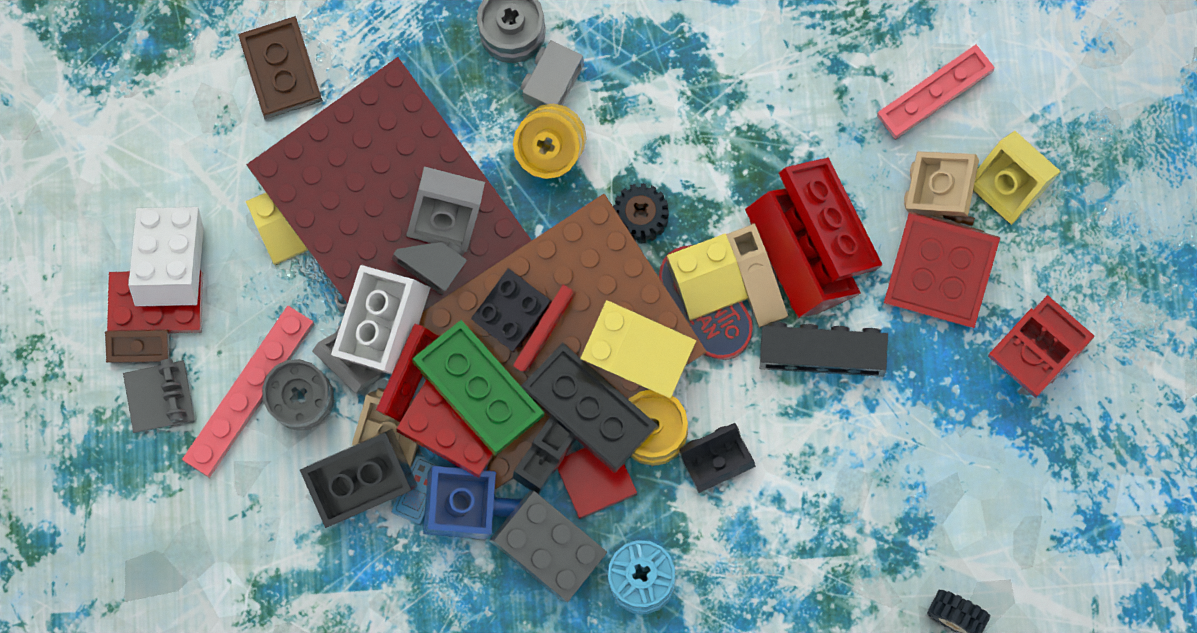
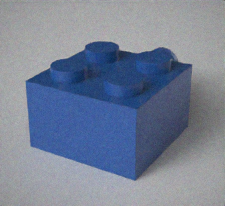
M432 466L427 473L423 534L486 540L492 535L493 517H508L522 499L495 497V471H483L480 478L462 468Z

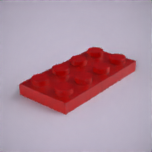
M829 157L788 166L778 173L832 282L876 271L883 265Z

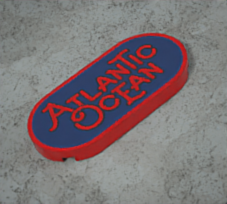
M692 245L676 248L669 254L688 248ZM666 256L660 266L659 278L706 349L707 353L704 355L717 360H729L740 355L747 348L753 330L751 317L742 301L690 321L667 266Z

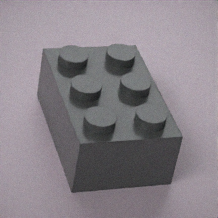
M528 491L489 540L553 595L564 602H568L607 554L605 549L535 491Z

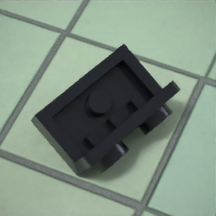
M736 423L719 427L713 433L700 439L691 440L679 449L683 465L698 493L756 467L754 459L741 438Z

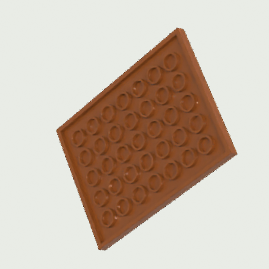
M605 194L591 201L423 311L419 325L441 336L462 320L520 386L562 343L581 358L606 300L697 340L686 366L707 353ZM508 268L552 301L562 285L569 287L576 294L533 365L526 373L515 368L513 365L533 332L528 333V336L521 344V349L518 347L515 352H512L471 319ZM536 324L532 327V330L536 329ZM585 361L627 399L640 391L650 390ZM544 412L543 418L496 456L493 454L486 471L496 472L495 489L513 479L514 470L550 418L548 414Z

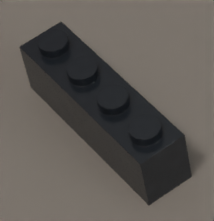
M770 322L768 326H762L759 369L884 377L887 367L888 333H881V330L878 328H863L862 332L850 331V328L846 326H832L831 330L818 329V326L814 324H801L799 328L787 327L786 323Z

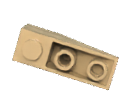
M755 223L726 234L737 260L748 296L747 300L758 327L761 328L762 326H767L770 322H777L788 318L767 252Z

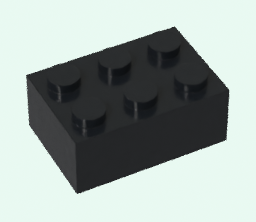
M389 429L300 469L325 528L410 492L418 486L393 429Z

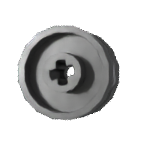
M483 0L480 4L477 15L479 33L483 47L492 57L501 62L518 63L526 61L538 53L544 43L546 33L544 13L538 0Z

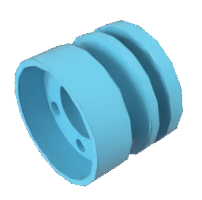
M636 540L623 545L614 553L608 568V581L613 598L623 609L633 614H650L660 610L669 602L675 590V567L671 556L663 547L651 541ZM637 569H641L643 572L649 571L647 581L643 582L640 578L634 579Z

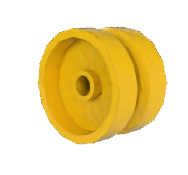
M554 103L541 105L531 111L515 131L513 139L515 158L521 167L533 176L545 179L560 177L573 167L585 149L587 140L585 126L578 114L567 106ZM546 138L552 139V143H549Z
M652 390L640 391L630 397L629 401L659 425V428L648 437L631 457L639 463L651 466L666 464L680 454L679 449L685 446L688 435L686 410L680 401L674 396L670 399Z

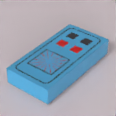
M416 455L410 469L418 486L412 491L397 497L391 511L392 514L421 526L425 514L427 473L432 466H436L433 461Z

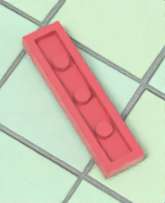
M975 44L877 113V117L896 140L991 74L995 67L977 44Z

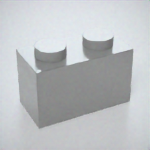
M550 40L546 48L542 47L539 50L535 59V64H537L532 74L528 73L525 76L521 85L524 102L536 108L553 103L563 105L584 67L583 55Z

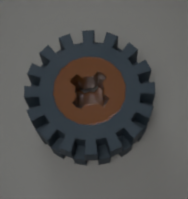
M641 183V187H636V184L630 185L629 190L624 188L621 191V196L617 195L613 207L635 241L641 240V243H646L647 239L653 241L656 239V235H662L664 227H667L669 210L667 200L664 199L661 191L658 193L656 187L651 185V188H647L646 184Z

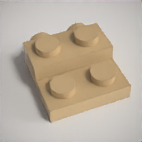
M917 151L915 162L910 167L911 184L909 191H906L904 196L905 209L908 212L927 217L932 215L942 219L943 215L968 217L979 163L977 155Z
M377 388L376 392L371 391L365 397L351 446L389 429H393L411 468L419 444L396 432L400 422L392 420L376 411L385 390Z

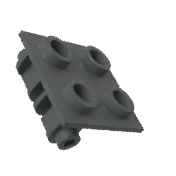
M164 359L160 361L161 365L123 373L133 433L195 420L184 360L173 362L172 359Z

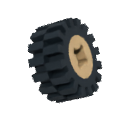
M942 589L938 590L927 611L928 616L933 618V620L958 633H983L991 616L986 610L973 604L972 601L965 600L960 595H955L950 591L947 592Z

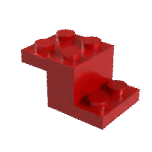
M1047 295L1034 310L1031 308L989 353L988 357L1031 395L1037 398L1050 383H1053L1093 340L1095 335Z

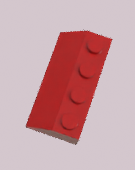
M786 189L768 191L745 208L750 224L755 223L768 258L776 272L777 279L782 284L790 300V305L798 318L817 315L861 294L853 277L832 282Z

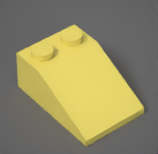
M606 300L580 359L671 399L697 340Z

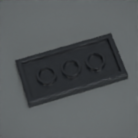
M564 343L521 385L525 392L546 414L614 473L619 470L658 427L654 421L585 361L580 359Z

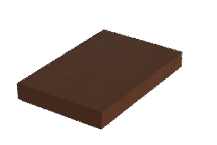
M296 16L238 34L264 119L323 101Z

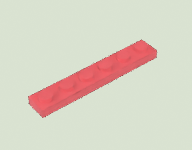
M287 305L182 458L185 463L208 478L211 477L263 401L262 387L267 374L276 365L286 360H291L314 326L312 320Z

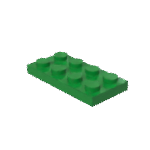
M462 320L412 358L413 364L495 456L544 417V412Z

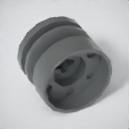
M301 359L286 360L276 365L267 374L262 387L263 402L268 412L282 425L296 431L311 430L321 425L330 415L334 405V390L329 379L314 364ZM298 391L303 394L306 393L304 395L306 401L303 404L296 401L297 397L295 394Z

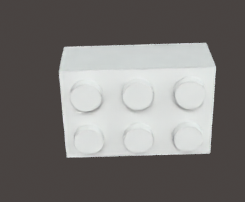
M198 207L136 208L128 285L135 306L197 305L204 230Z
M360 265L331 355L353 364L392 375L414 324L419 325L430 287L414 279Z

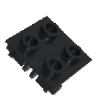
M508 268L471 319L508 349L515 352L518 347L521 349V344L528 336V333L534 331L532 327L535 324L538 326V319L549 308L552 300Z

